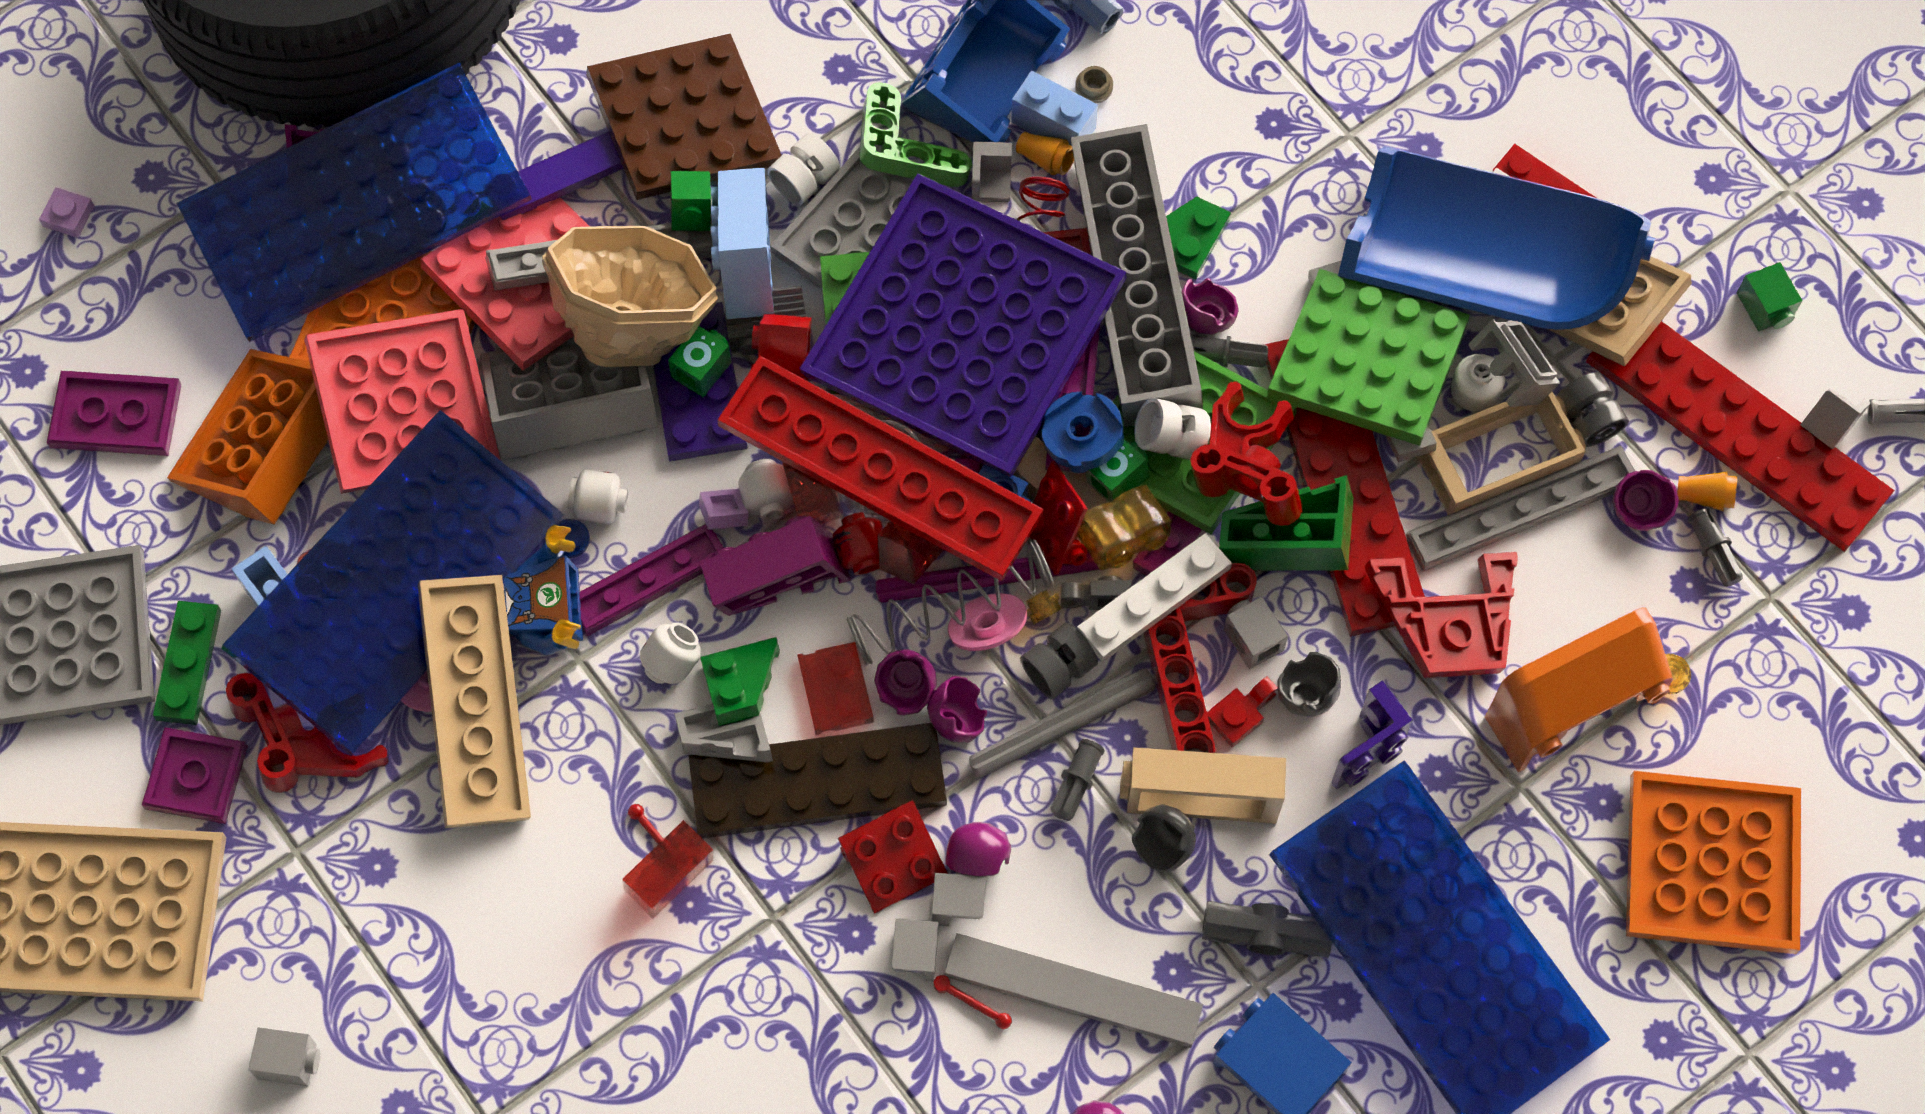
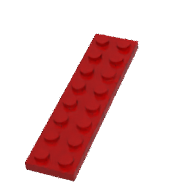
M1662 321L1625 366L1594 351L1589 354L1586 363L1601 372L1609 380L1843 552L1849 548L1895 491L1836 447L1830 448L1802 427L1799 420Z
M1289 339L1265 344L1268 346L1266 365L1271 380ZM1297 407V414L1286 430L1304 488L1310 487V490L1330 485L1335 483V478L1347 475L1354 498L1348 570H1330L1349 635L1351 637L1395 627L1392 618L1366 573V563L1370 559L1405 558L1412 595L1414 597H1425L1373 432Z
M759 356L718 418V426L1000 581H1003L1043 516L1044 509L762 356Z

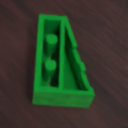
M1347 475L1335 478V483L1313 490H1310V487L1298 489L1302 513L1295 522L1289 525L1280 526L1270 522L1261 501L1222 512L1219 549L1231 563H1243L1254 571L1348 570L1354 498Z

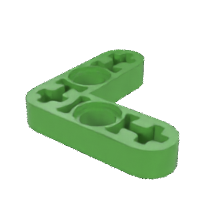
M882 82L873 83L869 86L863 104L859 152L860 161L863 165L875 171L912 179L918 173L942 185L951 187L963 186L967 182L972 167L971 158L963 151L898 137L901 106L900 92L894 86ZM880 101L884 102L885 108H879ZM871 123H880L887 126L889 129L882 130L876 128ZM875 144L882 145L880 153L876 152ZM907 157H917L923 160L925 163H915L909 160Z

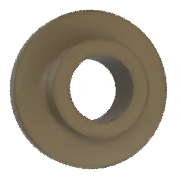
M1100 66L1087 67L1077 76L1076 92L1078 95L1094 103L1103 102L1113 92V79ZM1091 84H1096L1100 86V88L1092 89L1088 86Z

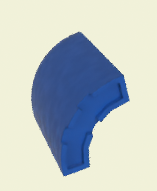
M1383 146L1377 153L1364 198L1366 202L1371 203L1367 214L1363 216L1358 215L1355 225L1346 239L1338 276L1522 322L1523 324L1554 330L1572 329L1599 320L1622 301L1636 277L1641 259L1650 261L1656 238L1648 236L1651 228V221L1648 218L1623 206L1595 197Z

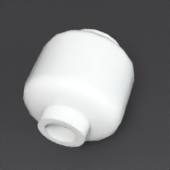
M1472 354L1465 357L1457 365L1451 381V394L1455 402L1463 409L1471 412H1480L1493 407L1499 401L1506 379L1505 375L1494 376L1490 372V364L1495 358L1485 354Z
M760 459L750 463L739 477L738 486L742 502L749 515L761 518L765 522L781 519L785 515V511L794 504L795 494L790 474L785 466L776 463L772 459Z
M585 469L580 473L579 477H572L568 494V509H573L574 515L578 520L608 525L613 523L617 512L625 513L628 489L621 488V479L618 474Z
M681 623L661 624L658 626L640 651L639 657L642 666L645 668L646 675L652 681L659 684H678L682 682L701 656L699 639L695 632Z

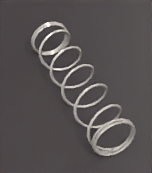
M1032 539V542L1028 541V560L1033 592L1013 566H1011L1010 570L1024 589L1034 596L1036 593V580L1032 558L1047 589H1050V587L1054 588V581L1037 541ZM960 569L957 575L962 622L956 617L940 594L932 586L925 584L922 589V602L926 623V637L917 628L904 609L895 600L889 599L887 603V620L891 652L895 651L890 603H893L916 633L922 639L928 641L930 638V623L926 603V588L933 592L951 617L963 626L966 621L961 574L967 575L991 607L999 611L1001 597L998 579L994 578L997 597L996 606L974 577L966 570ZM853 614L850 618L847 617L846 620L864 663L868 666L869 663H873V660L855 618L863 624L886 654H889L890 651L882 644L869 625L859 615Z

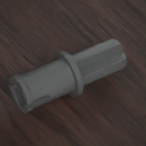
M1191 335L1192 346L1199 347L1193 348V350L1214 362L1223 363V367H1228V364L1260 368L1266 366L1268 346L1265 344L1234 341L1231 336H1227V339Z
M1703 508L1690 515L1688 521L1703 547L1701 554L1704 557L1710 558L1722 584L1725 587H1729L1740 582L1743 579V574L1729 548L1732 540L1724 536L1712 508Z
M1088 739L1080 740L1069 768L1062 771L1061 777L1063 781L1050 808L1054 816L1066 821L1073 819L1085 791L1090 790L1093 786L1091 778L1105 750L1098 743Z

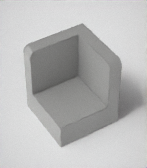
M973 142V200L983 202L1010 201L1012 143Z
M1829 388L1800 425L1833 449L1845 438L1871 403L1864 398L1855 406L1835 390Z
M935 873L932 922H938V926H949L950 917L982 919L986 876Z
M906 919L895 920L892 970L925 973L926 981L934 982L938 922Z

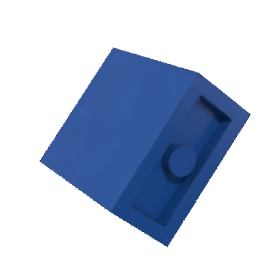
M1274 993L1265 1002L1258 997L1242 1015L1246 1020L1244 1025L1236 1033L1231 1028L1227 1030L1213 1047L1218 1051L1213 1064L1219 1069L1224 1066L1276 1114H1309L1344 1076L1352 1063Z

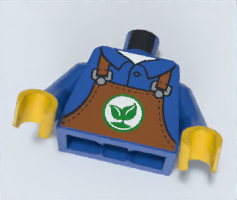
M553 525L547 530L546 543L516 569V572L507 574L504 578L509 632L521 642L522 646L545 656L553 655L567 647L577 649L579 641H583L578 568L566 555L562 556L564 551H574L575 543L574 541L565 540L566 535L571 532V528Z

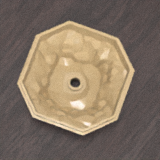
M646 226L572 227L548 248L547 253L542 256V265L549 280L553 308L564 319L565 327L571 328L573 331L574 341L581 347L586 358L599 366H650L659 363L663 355L668 354L674 347L691 338L701 321L708 315L718 300L717 288L692 246Z

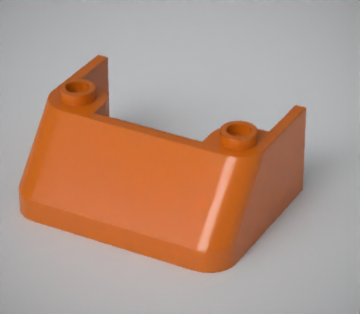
M1643 607L1632 611L1522 666L1501 682L1485 715V719L1518 773L1526 769L1534 755L1539 754L1543 758L1563 746L1560 740L1566 735L1568 730L1634 697L1637 701L1646 699L1648 703L1653 705L1670 692L1668 687L1673 681V677L1656 623L1647 608Z

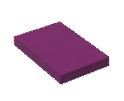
M61 370L46 443L50 448L169 456L182 384L179 378Z

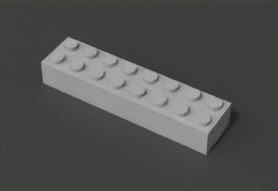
M1143 124L1071 137L1074 166L1091 255L1126 271L1127 276L1104 317L1124 427L1135 425L1140 408L1151 398L1203 409L1202 389L1148 126Z

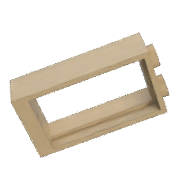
M1552 391L1538 405L1510 407L1505 401L1435 429L1431 432L1437 442L1436 451L1417 456L1445 511L1450 515L1581 462L1585 454L1586 445L1581 432L1578 429H1573L1563 400L1559 396H1555ZM1538 413L1560 455L1467 492L1445 449Z
M1133 747L1131 761H1123L1119 798L1127 799V813L1143 814L1149 808L1165 804L1179 809L1188 818L1276 824L1285 800L1286 758Z

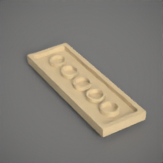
M502 575L419 581L417 586L445 828L529 820L531 812Z

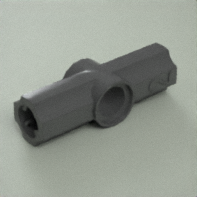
M1207 901L1202 939L1247 946L1249 951L1263 955H1281L1285 952L1329 958L1333 942L1334 919L1289 913L1287 908L1269 903H1257L1247 907Z

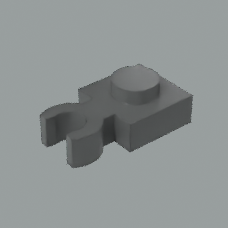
M1102 576L1098 580H1090L1089 585L1077 582L1061 583V608L1089 606V610H1100L1131 588V580H1122L1118 576Z

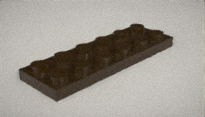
M932 723L769 744L773 759L770 762L688 755L699 839L886 814L911 800L914 801L917 809L947 806L937 730Z

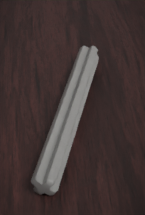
M1141 669L971 755L969 764L973 773L978 778H982L1148 694L1155 689L1154 678L1147 669Z

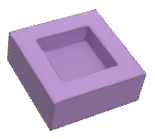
M55 187L39 221L45 228L79 238L95 205L91 198Z
M739 489L700 492L699 507L708 530L748 525L749 513L744 507Z

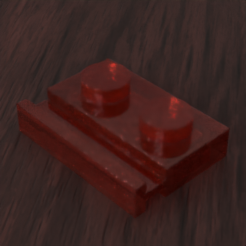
M855 642L815 650V653L807 655L803 653L797 654L815 735H820L824 731H838L874 722Z

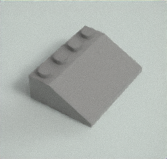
M574 336L525 370H522L502 349L480 354L491 422L501 460L522 458L537 452L563 449L574 444L592 440L600 441L607 437L629 432H641L645 429L659 426L646 367H603L596 365L586 358L581 347L575 343Z

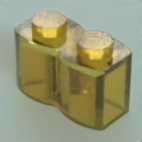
M1143 485L1121 494L1112 502L1104 503L1088 510L1077 532V537L1085 545L1088 553L1100 570L1112 567L1120 568L1126 565L1135 553L1146 550L1154 551L1162 547L1167 542L1168 537H1170L1172 521L1147 485Z

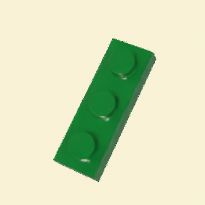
M188 601L177 602L153 717L156 721L190 725L198 724L222 611L219 605Z

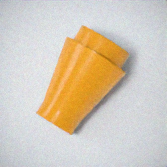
M1026 131L1018 138L1016 152L1025 156L1053 176L1056 174L1065 175L1070 170L1074 159L1072 146L1069 145L1067 139L1035 135Z
M1727 472L1689 477L1679 476L1678 499L1719 511H1724V508H1734L1737 476H1727Z

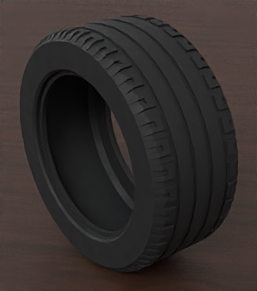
M142 0L165 50L176 66L181 69L182 73L199 89H203L207 95L212 98L214 97L221 104H228L231 109L238 112L242 111L250 117L258 116L260 120H273L278 124H285L287 122L296 126L305 124L307 127H316L320 124L325 127H333L335 124L347 126L351 122H358L360 124L367 122V119L371 118L374 120L382 119L384 115L390 113L391 115L397 114L403 108L407 110L413 108V105L418 102L429 100L433 94H440L446 86L454 85L458 81V77L467 75L470 72L469 68L477 66L482 61V56L487 55L492 50V44L500 40L502 32L506 31L509 26V19L514 17L516 7L520 3V0Z

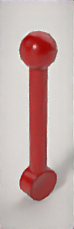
M640 804L631 805L628 809L629 817L640 822L670 858L672 869L676 873L686 872L689 867L687 858L678 856L644 816V808Z
M939 975L934 979V989L938 993L948 992L993 1019L996 1026L1000 1029H1008L1011 1026L1012 1018L1009 1014H999L954 987L947 976Z

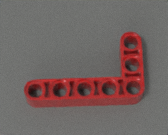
M1232 563L1230 570L1201 591L1206 594L1207 598L1203 600L1190 598L1143 633L1172 750L1186 751L1190 748H1197L1202 752L1215 753V743L1184 622L1228 614V611L1237 603L1246 599L1252 602L1257 577L1254 570L1243 563ZM1232 582H1238L1245 586L1246 591L1236 593L1231 591L1227 585ZM1168 634L1173 636L1177 642L1171 646L1161 644L1157 637ZM1171 672H1178L1185 676L1186 681L1175 684L1170 682L1166 675ZM1180 710H1188L1195 715L1196 719L1191 722H1183L1176 717L1175 713Z

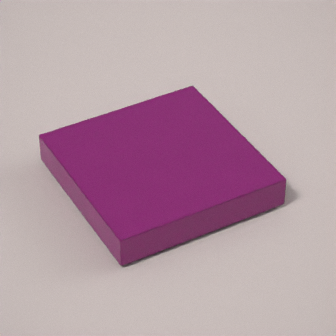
M164 727L143 798V808L145 810L226 824L248 745L245 741Z

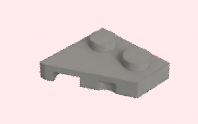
M713 704L674 713L684 754L759 762L773 761L761 714L719 726Z

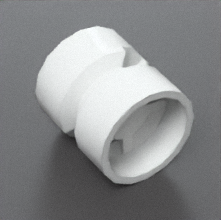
M806 133L790 148L791 155L783 154L767 169L768 176L775 188L788 201L798 206H801L818 190L817 184L824 185L840 169V163L834 152L823 140L812 133Z
M1151 398L1142 405L1138 412L1134 429L1135 441L1138 447L1143 450L1160 454L1168 453L1174 457L1190 460L1192 453L1197 448L1208 444L1211 431L1210 417L1201 408L1177 405L1174 402Z

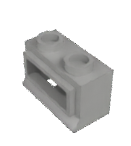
M1492 319L1468 344L1472 351L1480 350L1481 348L1497 347L1500 354L1490 364V372L1494 376L1507 375L1511 370L1514 372L1522 385L1506 400L1510 407L1538 405L1560 384L1556 377L1557 373L1522 322H1496L1495 319Z

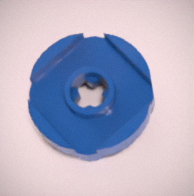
M1082 391L1068 393L1053 402L1044 416L1045 422L1042 429V439L1047 453L1055 462L1061 466L1068 467L1073 473H1084L1089 469L1105 464L1124 444L1121 414L1117 406L1104 395L1095 393L1096 397L1083 395ZM1081 424L1084 428L1090 425L1093 428L1090 430L1089 435L1077 437L1075 436V427Z

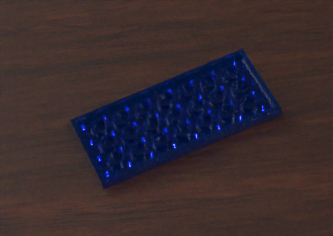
M457 63L176 204L245 337L251 342L532 200L463 68L460 63Z
M439 410L225 641L221 649L348 755L352 756L427 672L417 586L419 581L502 575L504 585L505 576L516 571L543 541L547 530L551 526L557 525L564 514L443 411Z
M1405 760L1275 848L1269 854L1456 1114H1511L1611 1040Z

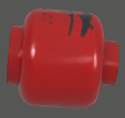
M863 512L850 514L842 518V526L837 528L832 535L841 566L846 570L853 571L854 575L868 574L885 566L884 560L890 554V546L882 522L873 517L865 518Z

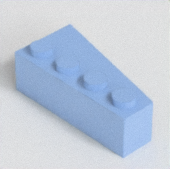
M753 168L718 171V186L711 187L713 225L711 226L713 245L711 247L713 271L721 270L726 318L736 319L774 314L765 169Z

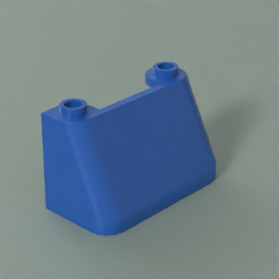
M967 0L904 94L901 105L913 114L972 143H1005L1012 131L1008 128L1010 119L1007 116L1012 110L1013 97L1031 70L1036 72L1038 67L1048 59L1054 62L1061 55L1067 45L1063 40L1071 28L1036 0Z

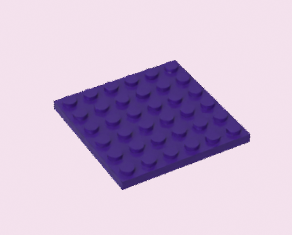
M917 173L800 367V372L805 377L1011 478L1042 426L1047 409L1057 400L1127 278L1126 271Z

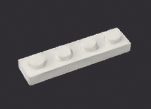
M1205 533L1078 625L1077 630L1086 638L1097 657L1103 663L1230 570L1232 563Z

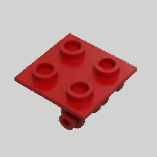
M1051 461L1045 477L1040 482L1038 493L1033 504L1044 509L1043 516L1030 535V538L1037 541L1047 564L1053 573L1058 575L1063 564L1080 566L1087 559V548L1077 540V532L1088 508L1056 462Z
M913 800L838 838L841 845V853L846 862L850 863L874 914L934 883L935 873L948 874Z

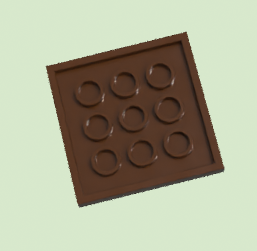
M731 33L587 66L586 76L636 200L671 192V171H709L710 182L718 181V171L753 168L767 169L782 156Z

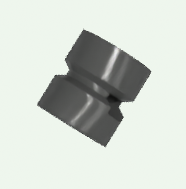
M1601 372L1590 373L1574 380L1557 395L1565 404L1567 418L1575 419L1572 427L1581 432L1586 447L1595 446L1609 440L1620 433L1629 423L1618 401L1610 400L1613 392Z
M1064 623L1048 635L1047 645L1038 643L1020 657L1022 667L1030 680L1049 699H1054L1070 687L1071 677L1081 678L1098 665L1097 656L1091 645L1069 623Z

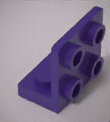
M1383 680L1368 690L1359 715L1361 718L1360 725L1370 739L1339 759L1331 782L1336 790L1346 783L1349 787L1360 783L1369 775L1368 769L1379 761L1383 765L1393 761L1403 752L1401 747L1409 738L1407 733L1413 719Z

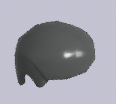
M1310 652L1302 661L1295 662L1290 660L1277 680L1278 699L1291 713L1296 715L1314 717L1324 714L1330 710L1340 695V668L1331 657L1318 652Z
M1160 804L1147 809L1137 819L1140 824L1132 835V843L1139 857L1150 868L1167 873L1175 871L1189 859L1195 848L1196 834L1190 819L1179 809Z

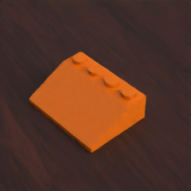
M250 349L167 478L171 482L245 517L274 525L328 440L310 362Z

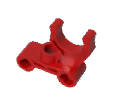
M1230 382L1222 396L1213 404L1210 444L1197 448L1190 458L1197 488L1201 494L1211 498L1220 497L1231 489L1263 502L1266 516L1270 522L1280 526L1289 525L1295 522L1302 513L1297 483L1292 475L1279 470L1281 468L1279 459L1266 448L1277 443L1285 428L1294 420L1291 404L1285 400L1279 401L1274 414L1260 424L1250 426L1238 424L1231 419V415L1234 409L1244 401V395L1240 383Z
M240 673L232 677L227 683L226 695L232 714L242 722L256 721L267 744L259 753L257 764L263 784L272 792L282 793L289 791L298 782L299 775L358 778L374 768L386 766L389 762L387 749L383 745L376 746L366 754L354 756L339 751L332 743L333 731L340 722L348 717L365 713L364 699L359 694H354L345 701L327 705L317 717L315 727L312 730H305L291 701L275 708L273 707L263 682L258 676L252 673ZM249 694L252 699L245 701L242 696ZM283 764L284 770L273 772V766Z

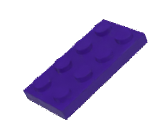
M717 302L699 326L708 332L709 330L717 331L728 341L732 363L704 398L671 377L668 360L681 344L674 347L668 354L663 355L660 362L653 365L669 462L748 449L746 441L718 426V418L738 389L723 302Z

